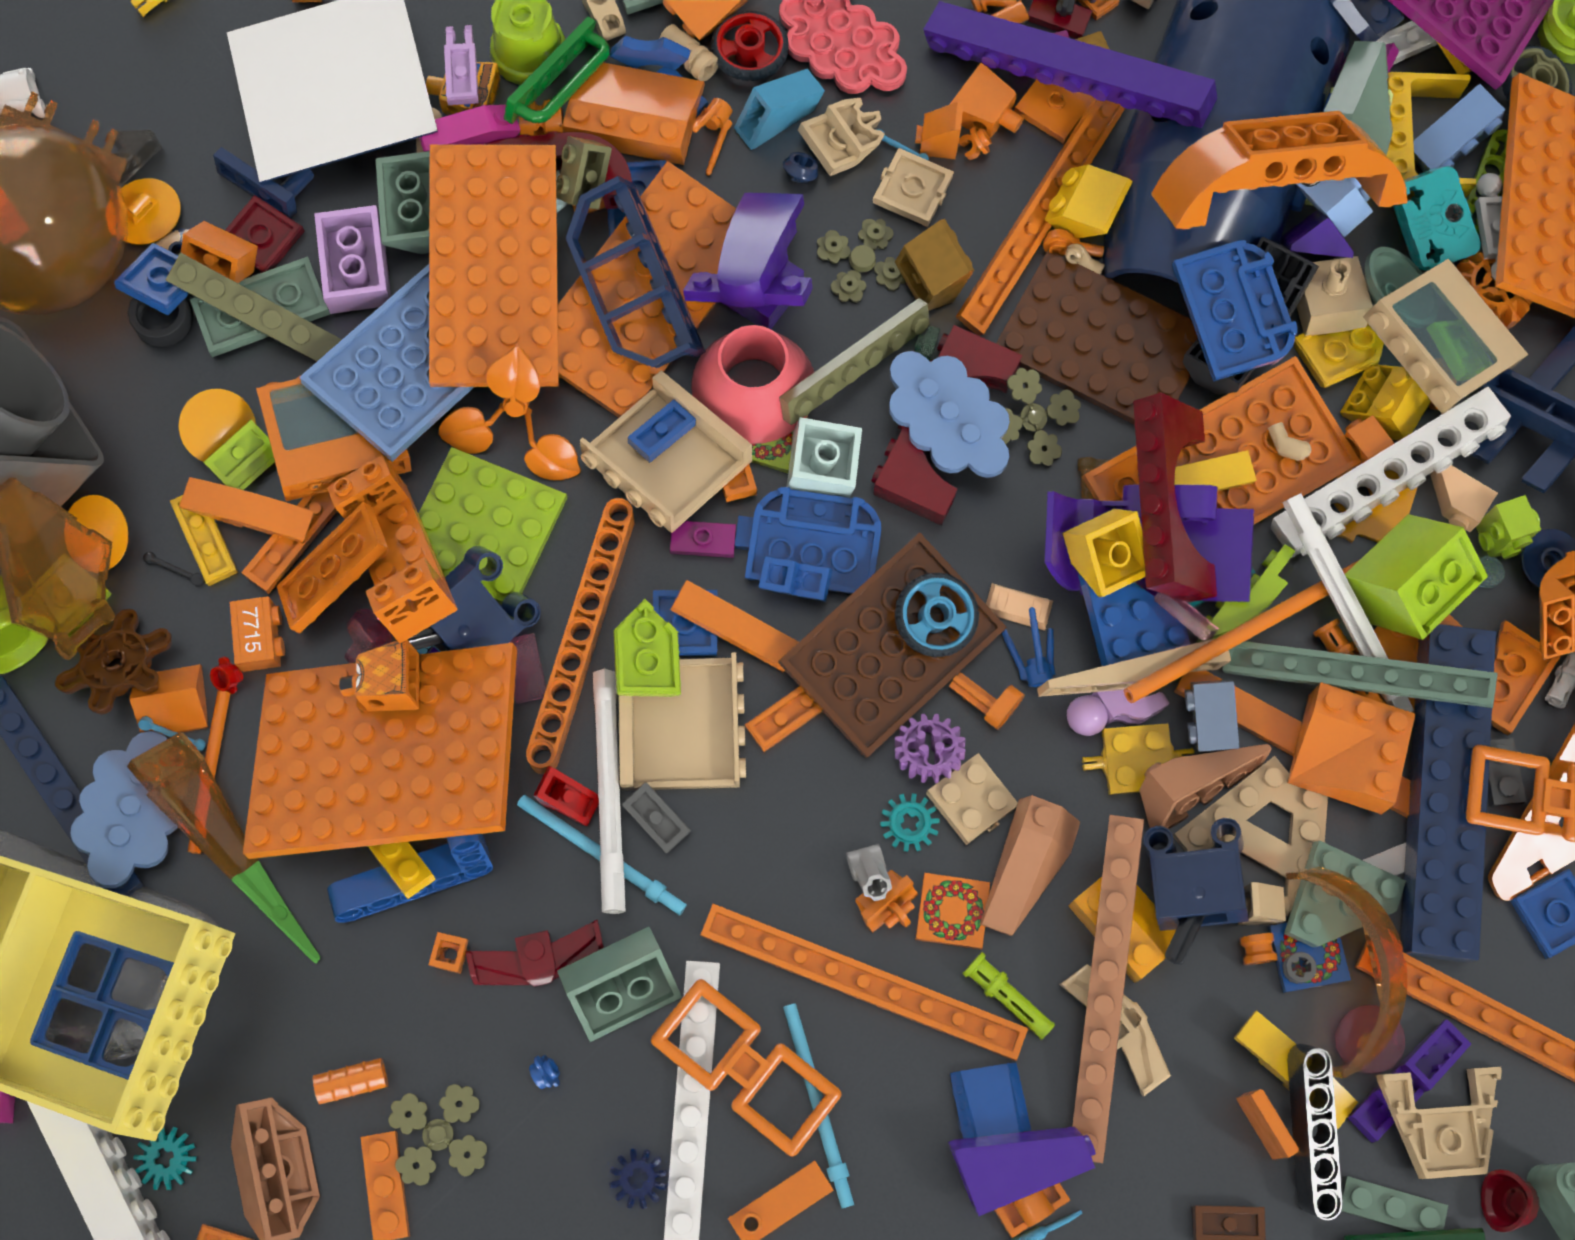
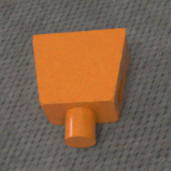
M982 63L979 64L950 103L964 102L961 127L969 130L973 126L978 130L983 128L989 137H993L1001 125L1016 133L1024 120L1023 116L1012 110L1016 100V92Z

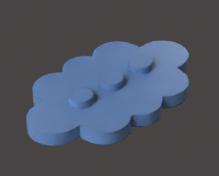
M913 351L897 355L890 367V380L896 390L891 395L889 412L896 423L909 428L911 443L920 450L931 451V459L934 465L943 472L958 473L969 467L975 474L985 478L1001 474L1009 460L1008 447L1002 440L1008 430L1009 414L999 403L989 401V389L986 384L980 379L967 377L964 364L955 357L940 356L929 362L922 354Z
M146 731L139 733L132 738L126 751L111 750L100 755L93 765L95 781L87 785L80 794L79 802L83 813L73 822L70 834L74 846L80 852L89 855L87 868L90 878L100 887L113 889L122 886L129 880L135 867L150 868L162 862L168 853V840L166 836L175 831L180 824L181 812L178 803L188 793L189 780L186 772L180 766L171 763L172 747L170 741L159 732Z

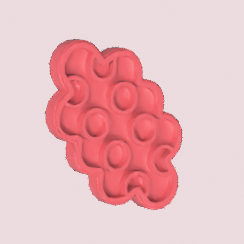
M782 0L779 8V19L781 24L789 30L787 33L788 54L799 62H809L810 69L816 77L834 79L836 86L848 94L864 92L870 85L882 91H892L903 85L906 79L907 65L905 60L897 54L900 41L899 33L893 25L887 22H876L875 14L869 7L865 5H851L850 0Z

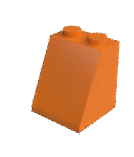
M663 0L662 3L671 14H677L684 22L682 27L692 38L697 37L701 40L709 36L718 24L729 15L735 13L749 0Z

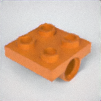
M1058 1183L994 1211L1009 1236L1013 1238L1027 1228L1047 1218L1056 1209L1069 1202L1070 1198L1061 1184Z

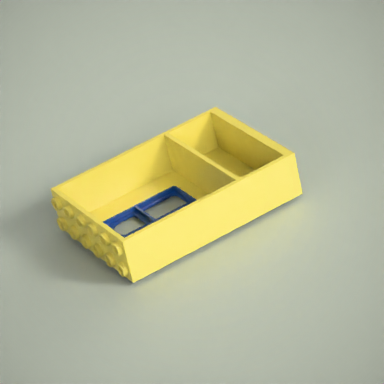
M0 856V1091L114 1134L156 1142L159 1132L164 1127L165 1116L172 1097L178 1090L179 1079L184 1066L192 1054V1045L199 1027L205 1020L209 1001L219 984V975L226 958L232 950V942L236 933L181 913ZM83 944H91L111 952L110 959L96 992L86 991L72 986L68 982L69 974ZM133 958L157 966L167 975L168 980L157 1007L143 1010L113 999L112 992L123 964L127 959ZM61 999H68L103 1013L88 1053H81L46 1039V1031ZM120 1019L138 1024L146 1034L135 1063L127 1067L109 1063L104 1059V1052L114 1027Z

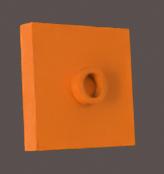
M1036 79L1016 105L1014 112L1064 144L1094 98L1091 95L1080 92L1072 93L1064 87L1054 84L1046 85Z

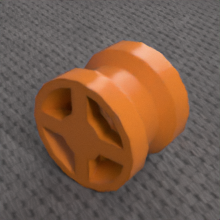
M1273 933L1255 934L1239 938L1240 944L1245 948L1246 953L1243 958L1244 965H1258L1278 961L1277 953L1272 949Z

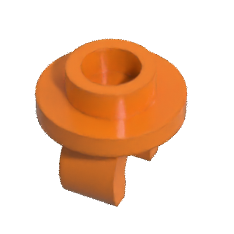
M973 126L970 128L971 135L966 134L959 138V144L963 147L972 143V149L965 153L969 160L976 159L981 151L985 155L990 152L988 145L992 144L983 128L978 130Z

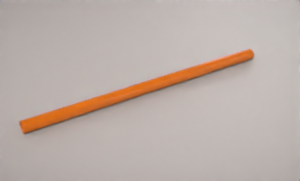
M1358 561L1343 568L1342 570L1344 574L1347 573ZM1322 580L1128 686L1123 690L1125 698L1130 703L1140 700L1328 596L1329 594Z

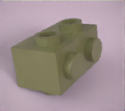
M568 136L567 143L562 150L563 163L561 172L556 180V198L570 205L577 206L582 194L605 183L612 148L594 140ZM601 198L591 202L589 208L599 210Z

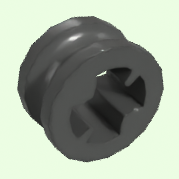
M1296 952L1288 956L1282 966L1285 977L1295 984H1302L1311 980L1317 970L1315 960L1305 952ZM1299 959L1304 961L1302 966H1307V972L1302 973L1300 977L1295 975L1297 970L1292 971L1291 966L1297 963Z

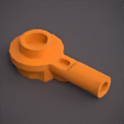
M1064 229L1049 231L1043 241L1045 252L1049 249V253L1054 251L1063 256L1066 254L1067 247L1076 243L1083 245L1092 257L1102 258L1104 253V246L1080 242V239L1074 238L1073 233H1069Z

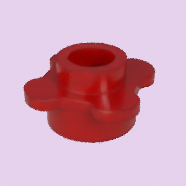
M223 656L218 660L219 665L210 671V680L217 690L234 694L237 692L238 683L243 681V673L235 664L230 663L229 658Z

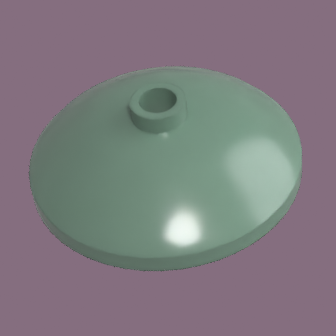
M1389 247L1375 249L1367 256L1365 261V281L1374 304L1422 275L1419 268L1408 257ZM1428 285L1392 306L1409 329H1424L1436 317V301L1433 291Z

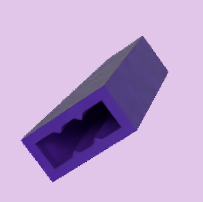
M1075 1126L954 1139L948 1142L971 1205L978 1216L1095 1168L1091 1157L1096 1154L1093 1143L1088 1134L1083 1136Z

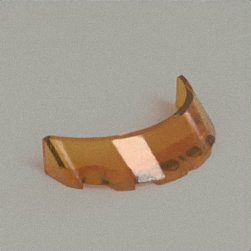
M1322 867L1286 873L1287 880L1303 879L1321 886L1328 895L1338 897L1356 914L1363 925L1380 1002V1011L1375 1028L1364 1033L1359 1038L1355 1059L1348 1064L1332 1067L1334 1077L1346 1078L1368 1066L1384 1050L1398 1027L1405 1006L1408 979L1402 942L1392 920L1380 903L1367 890L1350 878Z

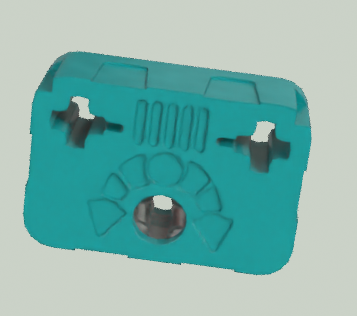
M1453 167L1433 168L1404 180L1407 195L1410 194V191H1414L1415 196L1411 197V201H1407V204L1393 205L1411 260L1419 270L1429 271L1447 259L1455 262L1470 257L1479 251L1481 246L1480 238L1476 232L1458 173ZM1448 208H1453L1454 213L1451 215V218H1446L1445 216ZM1430 249H1434L1435 253L1430 256L1431 259H1427L1426 254L1430 252Z

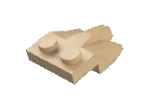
M861 98L844 99L829 105L824 114L800 123L799 133L829 176L859 164L880 144L885 135L880 130H874L881 121L880 111L865 113L860 111L863 105Z

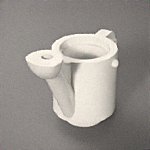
M20 68L0 74V117L18 112H32L37 117L48 118L45 104L39 96L35 74L31 68Z

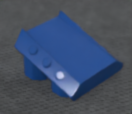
M1016 1062L950 1073L952 1092L959 1116L958 1126L963 1138L1031 1131Z

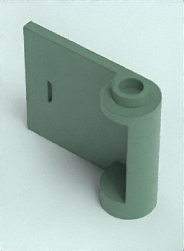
M1575 1163L1540 1164L1534 1166L1527 1175V1182L1537 1191L1540 1208L1560 1240H1575Z

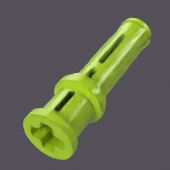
M981 952L962 974L965 977L970 976L984 989V994L987 997L992 998L994 996L1042 1040L1053 1029L1055 1023L1051 1022L1007 981L1009 979L1004 971L999 972L985 959L986 955Z

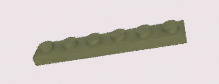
M181 252L165 279L170 284L316 362L342 340Z
M918 298L780 396L783 420L793 425L800 417L807 416L812 410L826 400L831 399L837 392L853 383L862 374L877 366L887 356L899 350L918 334L924 332L930 326L928 303Z

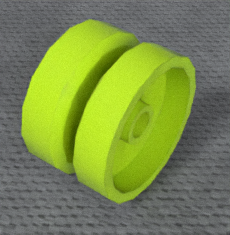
M1554 0L1539 24L1538 38L1541 47L1549 49L1563 63L1575 64V0Z

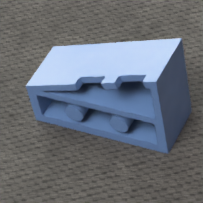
M1479 84L1413 141L1414 163L1423 172L1437 167H1453L1456 160L1463 155H1468L1481 141L1500 128L1503 124L1502 118L1505 109Z

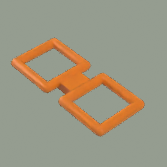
M1484 745L1474 746L1471 756L1466 820L1471 824L1539 836L1544 832L1546 815L1564 818L1563 839L1575 843V763H1571L1568 766L1567 782L1549 779L1550 761L1546 757ZM1485 759L1535 769L1531 821L1481 812Z
M697 980L651 1037L652 1045L707 1090H715L726 1075H729L743 1087L731 1104L732 1110L791 1157L796 1156L841 1098V1090L784 1044H777L767 1058L764 1059L750 1047L761 1031L760 1025L705 980ZM701 996L744 1029L743 1033L711 1073L707 1072L668 1040L669 1036ZM781 1061L785 1062L825 1095L792 1139L748 1105Z

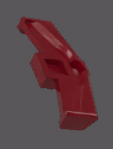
M596 919L552 943L549 931L546 930L515 938L517 951L465 952L474 985H532L533 987L552 983L554 979L559 977L557 970L603 949L604 944L599 921Z

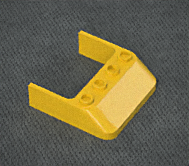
M1412 72L1388 73V89H1391L1393 93L1390 107L1393 133L1387 157L1400 171L1403 180L1418 175L1414 164L1411 97L1460 98L1471 80L1470 75ZM1459 178L1464 196L1467 199L1476 186V179ZM1410 191V194L1407 195V199H1411V197L1415 196V192Z

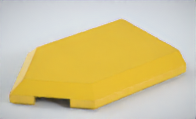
M1367 323V326L1364 328L1314 336H1305L1302 333L1295 337L1293 345L1319 386L1327 388L1378 364L1384 343Z

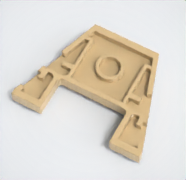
M1501 1067L1467 1069L1471 1105L1416 1109L1411 1073L1376 1075L1377 1082L1419 1179L1488 1173L1493 1130L1490 1129L1492 1110L1494 1107H1497L1498 1100H1494L1496 1082L1501 1080Z

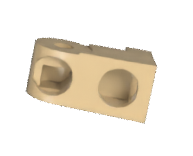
M582 0L586 11L596 21L595 26L599 36L608 41L626 34L625 25L615 0Z

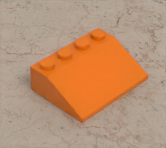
M603 63L569 99L562 128L564 133L583 132L598 136L612 144L623 154L655 160H666V162L684 165L705 82Z

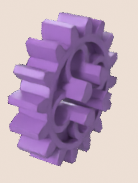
M921 714L920 722L910 718L909 728L901 726L900 736L895 737V759H899V768L901 770L909 768V778L911 779L916 774L921 775L922 783L926 782L927 777H932L935 783H939V775L942 774L948 779L951 778V768L959 771L961 767L960 760L965 759V749H963L965 748V737H960V727L957 726L951 729V719L947 718L942 723L939 721V714H935L932 720H928L925 714ZM925 732L931 733V750L935 752V765L928 763L929 747L925 745ZM944 743L950 744L951 746L946 748L944 747ZM916 749V753H912L909 750Z

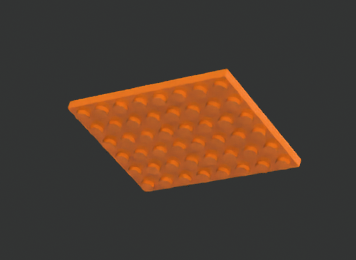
M513 643L419 654V709L369 711L360 703L356 695L344 697L340 691L339 680L341 677L355 675L356 663L266 674L243 855L248 859L505 831L517 660L516 646Z

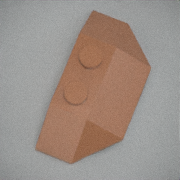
M273 1098L238 1104L235 1110L231 1150L244 1216L259 1240H291L298 1238L320 1197L306 1127L289 1112L281 1108Z

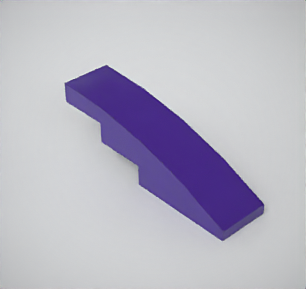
M1445 1019L1389 1074L1411 1073L1416 1103L1425 1092L1434 1087L1470 1047L1471 1043L1448 1019ZM1379 1084L1347 1117L1371 1143L1378 1141L1394 1123Z

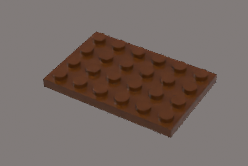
M1048 249L996 344L1021 354L1020 368H1024L1026 371L1036 370L1040 378L1064 390H1070L1074 395L1135 425L1134 400L1160 392L1176 400L1179 399L1190 378V374L1182 361L1185 353L1198 337L1190 318L1082 265L1071 264L1066 260L1065 256L1054 251L1049 253Z
M919 532L785 654L778 663L865 758H868L1007 627ZM928 573L949 574L961 580L974 594L979 608L978 627L972 640L960 651L945 657L926 656L913 650L899 634L895 622L896 602L902 590L915 578ZM942 585L940 596L946 597L954 603L957 614L967 612L961 597L954 590ZM918 590L911 597L908 604L907 619L909 624L919 623L918 612L922 605L926 603L924 595ZM931 607V618L935 622L942 623L944 614L941 609ZM949 626L939 633H928L926 643L946 645L955 641L960 635L956 629Z

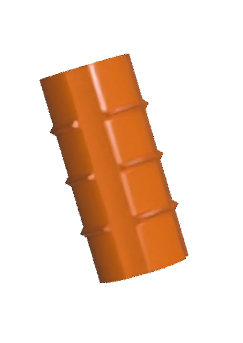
M378 1058L313 1075V1086L318 1104H324L388 1087V1078L383 1059Z

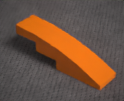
M189 477L179 505L181 509L240 528L244 526L301 543L305 542L314 515L312 510L287 502Z

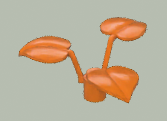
M516 345L507 354L497 359L488 369L486 375L488 386L494 394L504 398L503 403H500L495 413L485 421L479 409L462 407L446 416L440 425L439 435L442 440L460 451L476 454L485 451L491 445L493 433L488 426H491L502 412L506 411L511 417L524 415L530 446L533 447L526 452L524 457L527 467L535 475L548 480H565L581 472L577 452L566 438L560 435L547 434L540 437L538 442L534 439L531 419L532 409L529 408L530 401L537 397L540 391V379L531 359L519 345Z

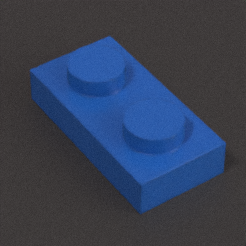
M672 400L627 437L628 444L650 463L696 426V418L678 402Z

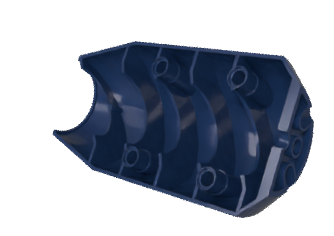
M1330 0L1176 1L1153 62L1214 79L1218 98L1202 128L1183 126L1175 120L1165 117L1156 118L1148 112L1135 109L1111 171L1112 173L1127 177L1133 182L1107 234H1104L1103 264H1105V267L1102 271L1103 276L1112 280L1121 274L1146 273L1178 282L1172 266L1174 260L1241 240H1246V243L1257 246L1260 239L1265 237L1279 244L1298 188L1296 184H1288L1284 187H1259L1255 190H1230L1226 193L1213 192L1206 226L1192 227L1190 229H1176L1151 194L1162 174L1181 153L1202 137L1222 128L1224 122L1322 112L1331 87L1336 85L1350 44L1348 26Z

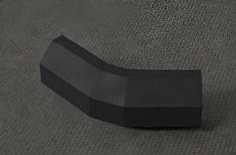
M1262 237L1257 247L1261 248L1265 253L1269 252L1274 259L1272 268L1289 316L1291 317L1319 266L1295 252ZM1198 338L1185 353L1182 361L1193 381L1216 395L1238 392L1255 370L1252 369L1213 382Z

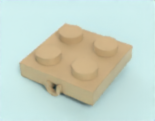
M898 148L889 168L885 167L880 179L882 181L873 197V203L928 227L938 206L942 205L943 199L946 197L945 192L953 178L954 171Z
M979 753L961 765L959 771L952 769L951 778L945 777L926 792V795L966 845L986 830L988 832L994 830L1000 824L998 821L1016 809L1018 804Z

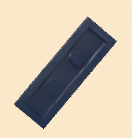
M221 147L213 155L218 174L250 195H256L290 219L297 213L295 197L314 178L313 172L309 169L291 174L281 185L272 180L260 183L256 169Z

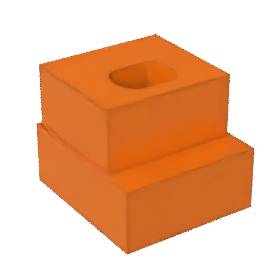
M437 932L428 965L461 974L469 940ZM448 949L457 951L456 959L445 958L446 951Z

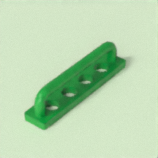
M588 16L507 99L504 120L513 124L520 116L531 123L539 124L548 121L607 60L610 54V46L604 38L594 33L596 24L594 19ZM589 44L598 49L591 59L542 110L535 111L529 108Z

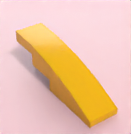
M1255 1011L1234 1039L1259 1059L1258 1062L1283 1082L1282 1085L1289 1090L1288 1053L1297 1044L1262 1014ZM1311 1056L1307 1059V1068L1312 1064ZM1333 1078L1337 1129H1339L1358 1104V1101ZM1314 1090L1311 1092L1309 1096L1310 1103L1313 1101L1315 1097Z

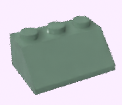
M430 151L376 158L382 245L417 254L429 253Z
M646 927L557 970L564 990L590 1042L682 998L650 927Z

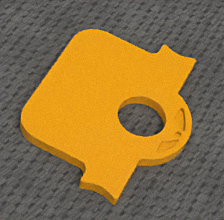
M1392 470L1384 471L1387 478L1392 480L1399 479L1396 472ZM1408 487L1398 493L1400 496L1391 504L1385 507L1379 504L1371 509L1373 513L1359 523L1353 520L1345 525V531L1337 537L1344 538L1352 543L1356 536H1361L1378 543L1410 513L1417 488L1410 490ZM1367 488L1370 496L1373 495L1372 491ZM1334 503L1340 513L1346 511L1342 504Z

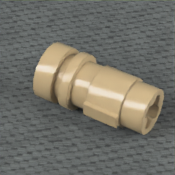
M675 24L669 25L661 33L660 38L665 37L691 50L689 59L684 63V67L693 77L705 82L714 75L718 69V57L709 52L705 46H699L700 43L689 36L687 32L680 30Z

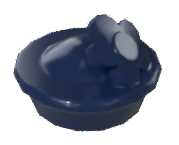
M793 152L783 161V168L792 176L791 181L807 183L815 180L818 176V164L810 155L802 152Z

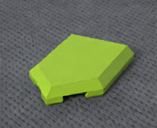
M646 599L614 629L616 694L620 696L681 695L678 631L654 611V607Z

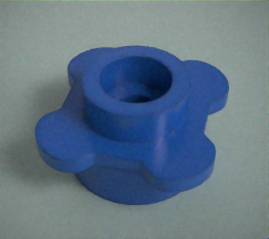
M546 1055L541 1056V1058L539 1056L534 1057V1063L529 1066V1071L535 1084L540 1089L550 1088L553 1085L557 1087L560 1084L558 1079L560 1072L554 1060Z

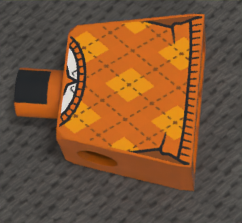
M407 639L401 644L398 641H394L359 654L356 657L355 675L341 677L339 680L342 695L344 697L356 695L360 703L369 711L419 709V653Z

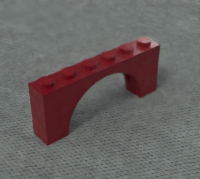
M956 325L953 326L949 335L943 334L937 350L940 351L938 357L951 356L960 360L966 368L967 377L980 379L988 388L1007 393L1009 389L1007 379L1015 375L1022 359L1021 354ZM898 425V429L902 431L897 440L893 438L890 440L884 454L888 459L884 467L881 465L877 466L871 482L875 484L873 495L942 526L955 500L958 489L944 481L932 469L924 451L916 448L911 443L909 428Z
M1161 392L1134 400L1146 588L1189 603L1216 597L1215 565L1202 557L1189 539L1179 514L1175 494V469L1182 448L1205 442L1203 412Z

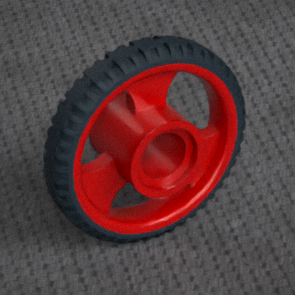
M746 10L740 13L739 11L733 13L717 25L712 35L711 51L718 57L717 66L725 74L737 80L759 81V79L768 78V76H772L783 66L788 55L789 45L785 29L779 21L763 12ZM743 25L736 31L735 40L724 38L731 29ZM767 31H771L778 42V50L775 56L765 52L764 33ZM735 55L736 60L746 67L738 66L727 58Z

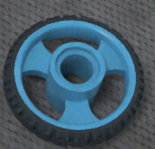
M943 573L921 575L908 583L898 597L895 608V622L898 632L905 643L918 653L931 657L952 655L963 649L975 635L979 621V608L975 600L976 598L965 583L952 575ZM942 585L954 590L961 597L967 612L957 614L954 603L950 599L940 596ZM918 590L924 595L926 603L922 605L918 612L919 623L909 624L907 619L908 604L911 597ZM931 607L941 609L944 614L942 623L935 622L931 618ZM949 626L956 629L960 635L955 641L946 645L926 643L928 633H939Z

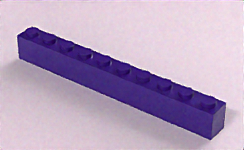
M939 1L923 29L929 48L938 53L946 52L956 55L965 61L973 60L983 63L992 69L1000 68L1010 71L1019 77L1027 76L1037 79L1046 85L1054 84L1064 87L1072 93L1080 92L1091 95L1099 101H1111L1120 104L1126 109H1138L1148 112L1156 118L1165 117L1175 120L1183 126L1202 128L1218 98L1214 79Z

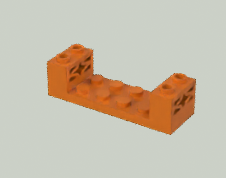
M383 455L365 463L362 467L327 487L335 509L344 519L362 502L367 503L374 509L388 549L380 559L376 560L368 568L374 587L368 589L366 594L373 613L400 644L458 610L408 487Z

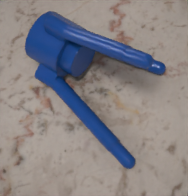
M1030 607L1029 616L1035 658L1027 660L1026 667L1007 630L1005 629L1001 634L1019 670L1020 680H1027L1029 687H1039L1047 680L1053 679V676L1056 675L1054 668L1053 628L1047 629L1046 659L1042 655L1035 608Z

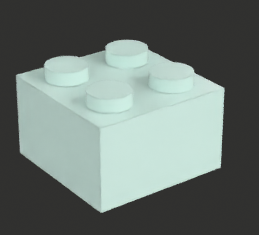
M800 417L793 431L786 487H790L792 490L849 498L856 486L862 428Z

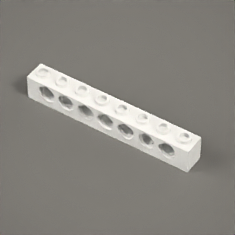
M1486 387L1304 500L1315 521L1319 524L1325 538L1328 536L1331 540L1344 532L1346 529L1345 525L1353 520L1356 523L1365 520L1373 513L1371 509L1379 504L1385 507L1394 502L1400 496L1398 493L1408 487L1410 490H1413L1426 481L1425 476L1433 471L1439 474L1453 464L1452 460L1461 454L1463 457L1469 456L1480 447V442L1487 438L1493 441L1500 437L1507 430L1505 426L1511 415L1491 389ZM1465 422H1474L1479 430L1467 428ZM1438 438H1447L1451 441L1452 446L1446 447L1441 445ZM1411 455H1422L1426 462L1417 463L1412 459ZM1392 470L1396 472L1399 479L1392 480L1387 478L1384 471ZM1367 487L1372 491L1373 495L1363 496L1358 492L1357 488ZM1340 503L1345 507L1346 511L1343 513L1335 512L1330 505ZM1285 510L1274 517L1270 528L1282 545L1286 544L1295 550L1291 558L1300 553L1302 556L1307 555L1308 553L1287 511Z

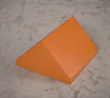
M201 664L158 671L160 685L155 692L145 693L132 687L129 699L137 724L142 717L147 716L153 720L154 724L177 733L209 728Z

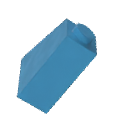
M808 69L753 88L734 129L750 150L755 149L812 113L825 90Z

